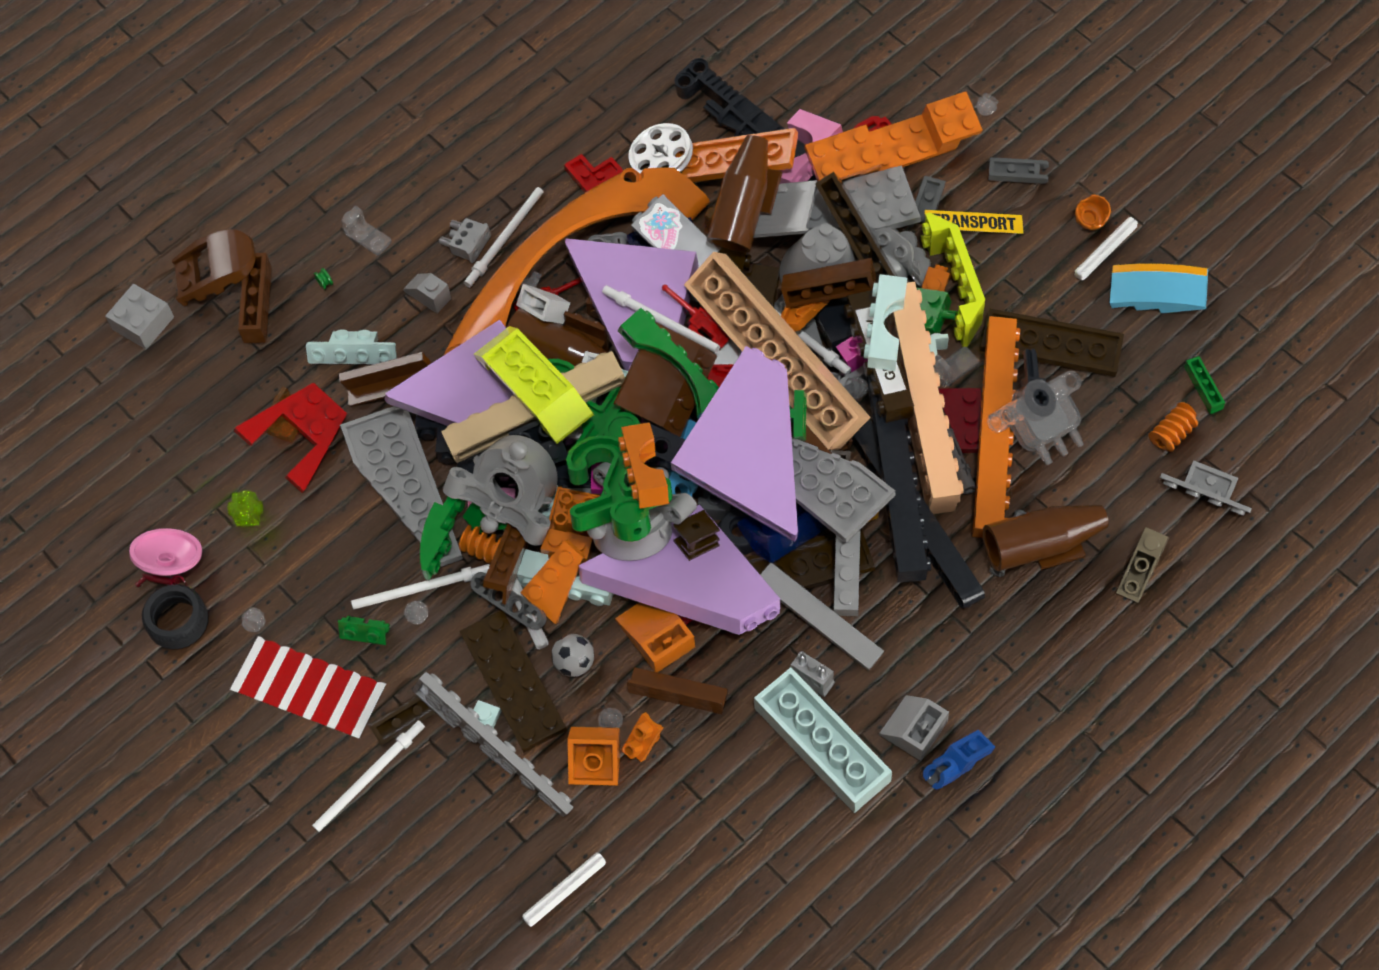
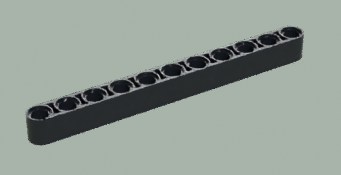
M869 419L851 437L852 444L869 470L882 480L874 426ZM921 497V507H918L919 514L924 516V528L921 529L922 535L927 536L928 549H925V554L927 557L930 556L931 564L958 605L965 609L984 599V591Z

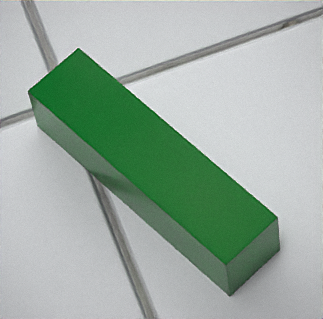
M1200 356L1187 360L1184 368L1209 414L1223 410L1225 401Z

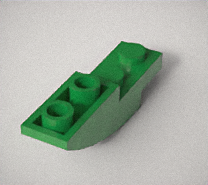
M447 497L443 505L434 502L427 516L421 536L420 563L424 578L428 581L433 574L438 572L444 554L447 555L451 549L452 542L448 532L452 530L458 512L460 513L464 509L466 500Z

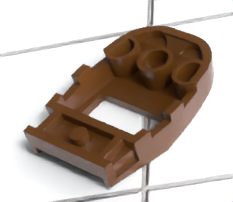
M228 229L195 240L172 259V263L175 264L178 291L176 300L185 307L188 306L187 301L191 299L205 300L209 294L215 293L218 295L224 292V287L231 282L237 284L250 273L255 263V250L252 238L239 230ZM208 248L211 276L200 281L198 257L202 255L201 251Z

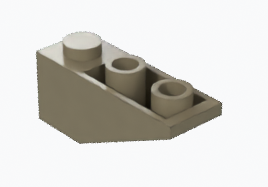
M1145 527L1118 587L1117 594L1139 603L1169 540L1168 536Z

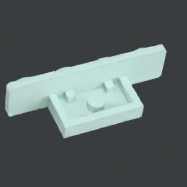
M369 330L333 331L329 342H307L306 351L308 363L378 364L397 359L396 344L377 342V332H370Z

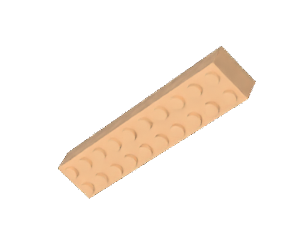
M713 252L684 284L741 351L746 346L751 349L757 348L764 353L766 358L771 361L773 359L778 360L785 366L788 378L789 405L794 409V390L805 391L807 394L806 424L828 450H840L871 418L726 254Z
M908 282L904 309L891 313L886 318L889 333L899 339L897 357L914 403L913 417L908 418V427L924 501L933 514L953 512L960 502L961 494H963V484L957 478L956 472L959 471L957 458H953L952 455L954 450L952 436L949 437L947 429H949V419L947 415H944L942 409L945 407L944 396L939 394L940 378L939 374L934 372L935 355L934 352H930L929 348L931 344L930 332L925 330L926 313L920 307V303H922L920 289L917 290L915 282Z

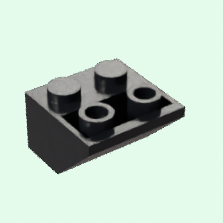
M539 420L508 432V436L520 435L540 444L548 452L554 464L567 458L568 453L563 441L556 444L543 430Z

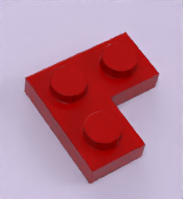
M582 154L564 164L566 172L585 193L623 172V169L612 157L596 167H593Z

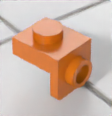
M936 264L935 268L928 267L922 288L945 292L952 274L948 273V268Z

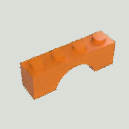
M650 422L621 427L622 437H618L620 452L625 451V453H622L624 467H629L626 471L628 482L633 483L631 485L633 500H638L640 509L669 504L668 485L664 471L644 464L655 456L654 435Z

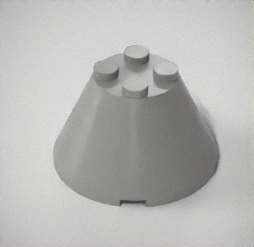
M824 223L809 230L787 250L780 265L781 285L783 275L858 261L859 259L846 236L840 230L832 227L831 224Z

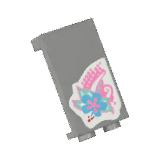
M663 194L659 198L657 196L654 197L647 205L649 208L644 213L639 212L632 219V230L637 232L651 247L696 252L699 263L698 268L713 252L719 253V249L714 244L709 243L707 237Z

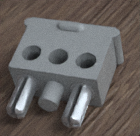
M465 218L463 223L451 220L450 227L458 230L450 231L449 236L452 237V240L442 236L439 239V243L448 246L453 255L467 259L470 263L475 262L491 237L488 224H482Z
M803 651L799 652L791 664V668L812 690L824 697L835 684L833 680L834 671Z

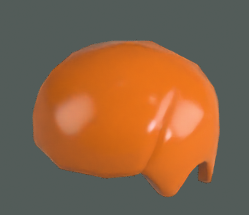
M1096 194L1081 200L1075 210L1076 221L1082 228L1088 230H1097L1103 227L1111 214L1110 203L1104 197Z

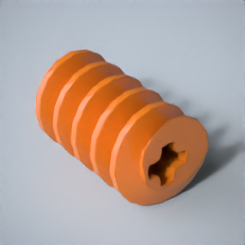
M1185 402L1178 403L1165 416V419L1160 421L1159 425L1154 427L1153 431L1148 434L1150 441L1161 449L1173 452L1174 446H1179L1180 440H1184L1187 436L1186 434H1190L1192 428L1198 426L1195 410Z
M468 525L460 538V551L468 552L471 556L475 555L477 559H484L486 563H491L501 538L496 542V534L493 533L487 538L488 533L483 531L481 535L479 534V526H476L472 531L471 525Z

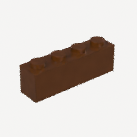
M255 253L254 266L250 273L242 280L238 331L244 343L266 342L272 271L267 253Z
M872 258L785 274L782 278L781 291L786 307L789 308L848 297L851 294L873 290L877 277Z

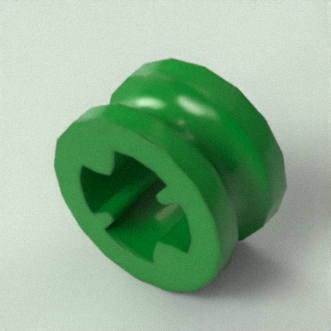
M321 268L319 273L315 272L313 274L320 287L325 290L327 285H333V281L328 272Z

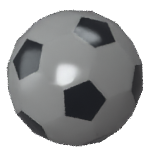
M567 634L556 641L551 653L552 663L561 674L569 677H578L585 674L592 666L594 649L590 641L583 636Z

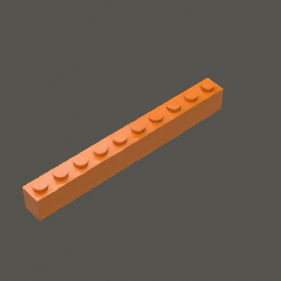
M989 316L986 328L972 537L983 538L984 525L1008 519L1004 517L1005 510L1009 509L1010 496H1006V488H1010L1011 474H1007V468L1012 465L1013 454L1009 453V445H1013L1014 432L1010 431V424L1012 423L1007 420L1004 410L1009 408L1012 403L1015 404L1016 390L1013 389V382H1017L1018 369H1014V362H1018L1019 348H1015V342H1019L1020 328H1016L1017 319Z

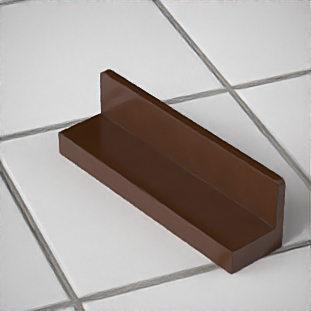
M423 352L339 373V382L348 390V404L353 407L384 399L385 393L432 364V362Z
M509 523L505 528L483 581V587L503 592L502 604L506 605L517 579V573L525 549L528 550L530 544L525 541L518 529Z
M635 667L631 679H627L628 693L718 714H723L728 696L727 688Z

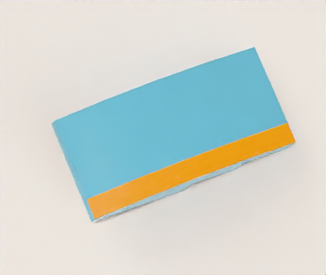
M1173 264L1113 265L1110 305L1112 308L1134 306L1136 311L1159 309L1161 313L1206 309L1208 269Z

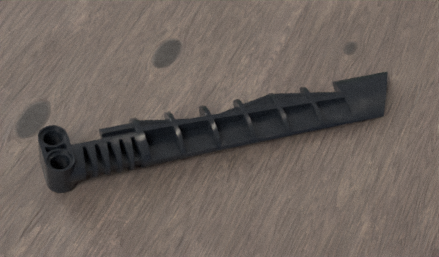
M703 58L692 60L675 77L674 81L678 97L690 99L701 90L711 98V100L708 99L703 109L717 119V124L735 131L734 137L785 129L744 95H739V91L733 90L734 87L728 86V83L722 81L720 76H716V73L709 68L708 62ZM797 139L795 157L806 153L804 149L805 144ZM815 174L808 181L817 180Z

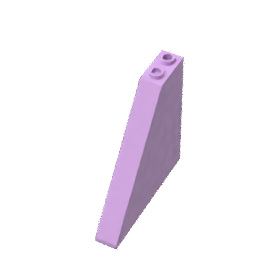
M566 239L565 244L569 256L603 326L606 327L607 335L624 370L629 371L638 349L633 348L618 332V329L636 311L627 306L622 307L616 303V300L603 294L604 286L607 285L619 292L624 291L637 302L684 326L687 310L665 291H662V285L667 284L671 290L689 304L691 292L684 284L698 269L699 263L696 252Z
M498 320L385 393V401L390 405L449 426L452 423H460L466 420L471 414L488 410L495 403L509 400L514 393L491 369L487 370L473 355L504 331L506 327ZM565 437L562 441L568 447L577 439Z
M746 346L672 460L671 470L795 542L798 535L787 369H785V366L780 361L775 359L771 361L766 358L759 349H751Z
M698 505L697 509L689 516L698 513L704 509L700 505ZM672 522V536L668 544L661 551L650 557L626 561L614 559L602 553L579 565L580 581L583 584L738 635L751 631L757 625L767 620H772L780 614V598L721 529L715 533L720 539L718 541L720 546L690 561L673 542V539L681 535L674 528L673 524L675 523Z

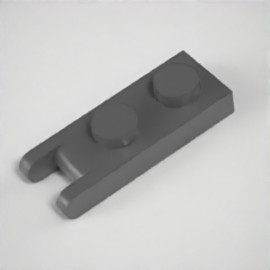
M990 157L988 180L1047 183L1048 176L1040 175V169H1047L1049 162L1046 160Z
M924 176L915 201L921 222L925 223V210H937L946 181Z

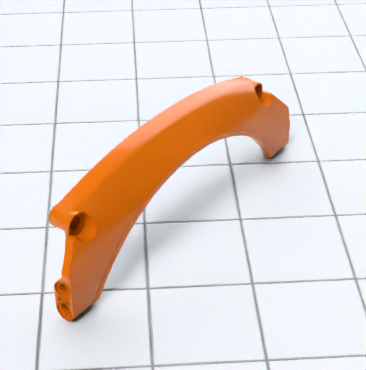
M626 168L622 173L597 185L549 218L507 258L468 309L444 355L498 320L506 327L512 302L529 271L543 255L572 233L607 219L637 215L639 212L644 213L649 208L647 206L649 202L656 196L659 198L662 194L692 222L710 203L709 198L689 178L675 168H645L641 174L633 168ZM624 178H629L632 182H627Z

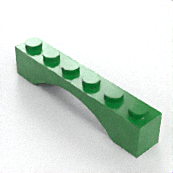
M642 308L638 309L620 325L618 332L633 348L657 354L679 370L693 393L697 418L699 419L719 389L718 385L713 380H708L703 375L702 368L697 363H692L686 357L687 352L684 348L674 344L670 333L655 323L656 320L649 311H644Z

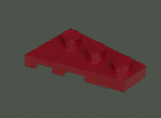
M939 388V394H943L945 407L942 408L943 413L948 416L949 426L954 430L962 453H978L982 401L981 388Z

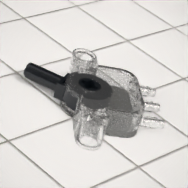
M1031 348L1023 351L1025 378L1020 381L1021 388L1014 393L1012 402L988 416L987 423L989 428L997 433L1011 427L1021 446L1028 451L1037 450L1041 459L1048 466L1053 462L1045 447L1048 443L1053 442L1062 456L1068 454L1066 445L1061 438L1064 434L1069 433L1078 448L1084 445L1082 437L1076 429L1080 425L1081 415L1070 396L1071 393L1081 387V379L1074 371H1067L1049 382H1046L1045 378H1039L1037 352Z

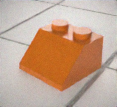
M571 727L568 736V784L618 786L620 728Z

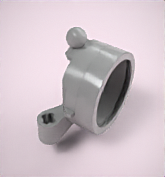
M520 435L505 436L497 440L480 456L476 455L473 462L475 466L473 474L459 467L450 469L443 492L450 498L471 501L480 506V510L486 515L480 521V527L485 533L496 532L499 522L509 523L518 529L529 544L536 546L543 544L551 522L549 518L539 513L538 510L543 505L550 504L553 500L551 497L554 495L557 487V471L552 458L540 444ZM496 473H506L514 478L519 489L517 498H512L500 488L494 477Z
M602 462L593 470L595 480L602 486L611 465L608 462ZM655 468L662 469L664 471L665 477L669 479L668 471L665 468ZM687 493L672 494L673 498L669 504L649 509L650 533L638 541L628 542L618 539L613 534L611 522L589 529L587 532L598 550L606 556L626 561L640 560L661 551L671 539L672 522L680 524L697 509L695 500Z

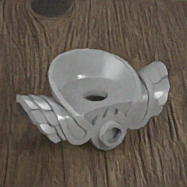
M869 227L898 277L910 275L918 286L922 287L928 267L931 266V261L926 257L925 251L917 247L915 234L911 231L899 233L897 229L890 227L878 230Z

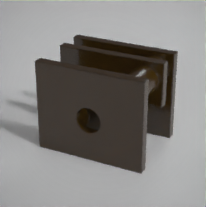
M705 510L687 517L680 524H673L674 528L681 535L673 539V542L689 561L720 546L718 543L720 539L715 534L720 529Z

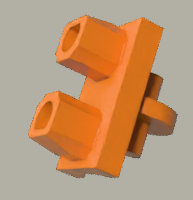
M646 712L641 714L622 747V752L630 759L636 757L640 762L644 761L653 745L659 740L663 727L652 721Z

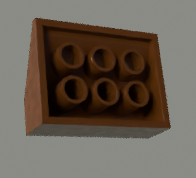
M656 323L660 328H665L670 333L671 340L676 346L680 345L687 352L686 357L692 363H697L702 368L703 375L707 378L717 355L702 345ZM638 349L613 404L623 411L633 414L642 423L650 422V424L681 437L695 406V400L687 381L679 370L657 354Z

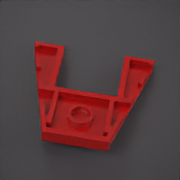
M313 382L236 426L234 432L248 445L252 446L281 416L284 417L315 446L285 477L303 493L347 413Z

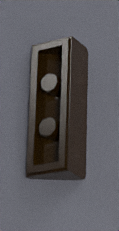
M414 695L369 722L368 725L382 746L399 736L402 732L404 733L409 730L418 720L422 722L436 712L417 695Z

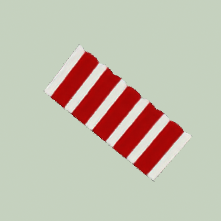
M258 636L230 690L360 738L386 683L376 682L370 677L360 676L354 671L344 670L340 666L328 664L324 660L312 658L308 654L296 652L289 647H281L276 642L265 641L262 637Z

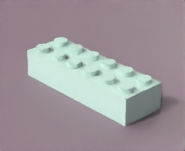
M791 667L754 697L755 710L854 813L891 782L892 771Z

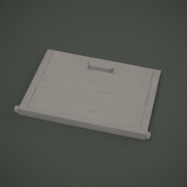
M818 181L779 184L772 213H760L754 238L807 233L817 191L815 183Z

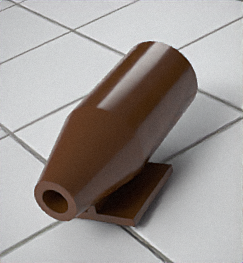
M747 135L724 174L707 236V241L715 246L736 252H750L760 213H772L783 172L768 169V140L765 138Z
M520 308L514 313L507 326L518 328L547 359L558 358L570 362L573 366L582 363L585 351L595 354L609 353L606 327L597 321L592 322L584 319L577 313L572 314L565 311L563 314L565 325H562L560 323L543 321Z
M1102 505L1051 506L984 525L983 541L989 561L996 571H1002L1033 561H1037L1042 570L1084 558L1086 554L1081 543L1108 528L1109 521L1106 510Z

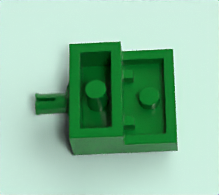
M917 288V290L920 289L922 295L921 310H925L926 313L925 330L929 331L930 335L940 333L945 319L955 320L958 311L949 310L952 302L948 292Z

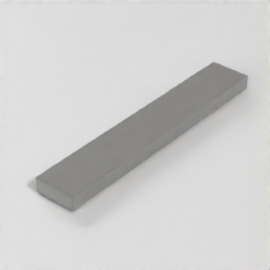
M770 563L760 574L778 595L782 604L867 671L873 667L884 653L880 647L773 563Z

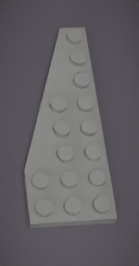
M902 165L843 181L869 227H873L876 230L884 227L896 229L921 222V217ZM817 189L808 225L809 230L824 223L831 224L832 227L841 230Z
M393 406L341 424V429L357 470L421 543L424 524L434 502L441 505L443 503L409 411ZM453 530L448 532L452 542L451 549L447 555L444 554L440 567L463 559Z
M792 437L796 503L847 543L896 495L895 490L861 463L854 460H845L841 458V455L833 452L829 454L821 451L817 446Z
M425 672L419 678L412 691L452 728L459 726L462 729L463 736L468 741L473 743L479 742L481 744L479 748L484 754L510 775L517 773L521 784L531 790L537 789L539 791L538 797L562 817L572 810L571 800L566 794L561 791L559 793L551 787L553 783L543 774L539 776L533 770L535 767L529 760L518 757L515 754L516 749L509 742H502L496 736L498 733L492 726L481 723L478 720L479 715L472 708L468 707L466 709L460 703L461 699L452 690L448 692L441 686L443 682L435 674L429 675Z

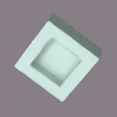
M478 700L473 709L479 715L478 720L484 725L489 724L494 728L501 713L499 707Z

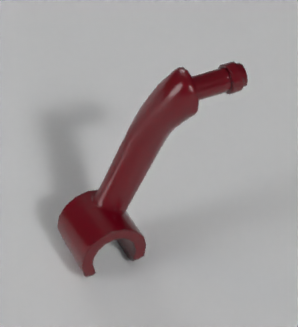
M149 573L142 574L143 577L135 583L136 587H140L146 580L166 585L184 583L187 586L185 579L181 575L168 578Z

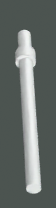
M537 187L483 258L474 264L472 272L464 281L467 287L471 288L478 277L483 276L487 271L488 264L544 193L541 188Z
M607 285L604 286L602 293L616 300V303L622 307L627 306L635 311L640 308L644 311L647 310L654 316L655 322L702 345L714 353L719 351L720 345L637 302L624 291L619 292Z
M803 330L795 332L808 347L823 357V361L830 367L834 366L846 376L851 372L852 368L841 361L839 355L834 351L827 350Z
M490 564L472 569L471 567L461 569V572L351 600L353 609H358L463 580L464 582H469L476 573H487Z
M418 720L406 733L402 732L396 738L397 742L312 826L320 832L403 748L406 750L413 743L412 740L425 726Z

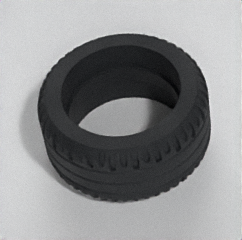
M171 584L161 587L159 590L157 589L145 601L142 610V623L150 638L159 646L168 649H182L183 647L190 646V644H193L202 636L208 623V612L203 600L195 590L185 585ZM176 603H186L193 606L191 618L181 628L166 631L157 627L158 618L167 607Z

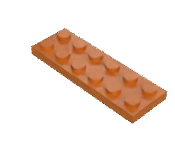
M796 128L750 134L768 140V169L784 170L793 168L798 139ZM747 135L692 143V157L688 165L680 173L692 182L723 178ZM679 151L675 157H681L685 151Z

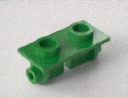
M342 617L341 620H338L340 639L386 645V633L389 632L390 624L384 620L371 619L366 624L364 618Z

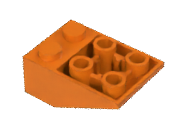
M557 487L549 517L551 524L541 546V553L548 554L550 559L564 541L568 539L585 555L582 564L590 560L594 541L588 535L587 530L580 532L572 528L570 509L576 504L598 498L601 495Z
M639 602L615 618V621L654 672L658 673L695 648L694 635L677 614Z

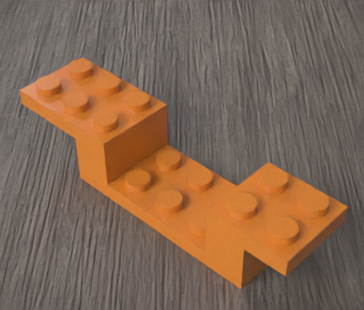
M965 91L926 104L921 115L870 132L867 126L863 125L806 144L804 149L817 181H820L833 171L843 180L852 176L855 178L901 165L905 167L956 150L962 139L980 134L983 129Z

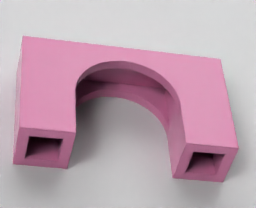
M801 109L787 122L789 129L796 128L798 139L804 144L843 132L841 124ZM806 153L794 158L793 168L779 170L783 172L780 184L808 181L814 175Z

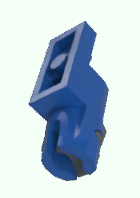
M977 730L951 744L942 756L926 766L923 771V777L932 788L940 789L971 770L978 760L991 754L995 746Z

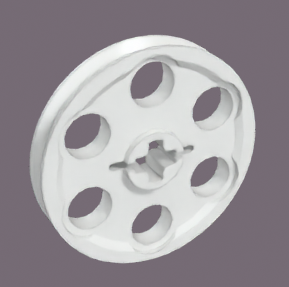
M671 123L657 124L644 130L633 141L629 150V162L631 167L640 174L642 172L640 170L641 166L646 163L650 164L648 168H661L664 165H669V168H675L681 172L688 165L692 157L693 144L689 135L682 127ZM662 133L660 138L652 139L655 134ZM675 135H681L679 140L671 141ZM640 148H646L645 152L637 154ZM679 151H685L681 157H675Z

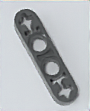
M478 572L472 577L471 588L476 593L533 630H539L545 625L547 618L545 612L513 590L506 605H504L502 600L496 601L495 594L498 590L490 588L488 590L480 585V581H484L486 573ZM520 600L522 607L518 612L514 613L512 606L516 601ZM530 612L531 614L536 615V617L538 618L537 621L534 622L531 618L526 616V614Z

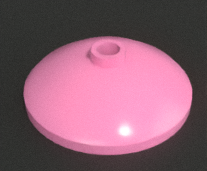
M155 529L136 537L130 545L129 553L131 561L141 570L153 575L172 576L193 568L201 559L202 547L197 538L187 532L177 529Z

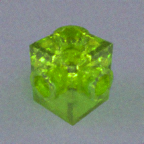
M244 490L240 493H232V501L228 502V514L232 516L236 526L260 525V515L263 514V502L259 501L256 492Z

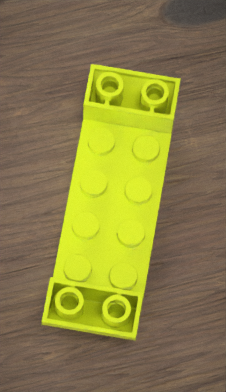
M925 213V223H922L924 233L921 236L922 246L924 249L927 248L930 256L945 253L946 261L951 262L952 265L951 273L953 280H957L959 284V297L964 299L966 303L959 306L958 315L955 316L957 327H954L956 340H960L962 347L966 348L982 324L985 297L958 225L932 213Z
M507 327L473 354L487 370L491 369L539 420L543 430L556 444L593 416V412L574 386L518 328Z

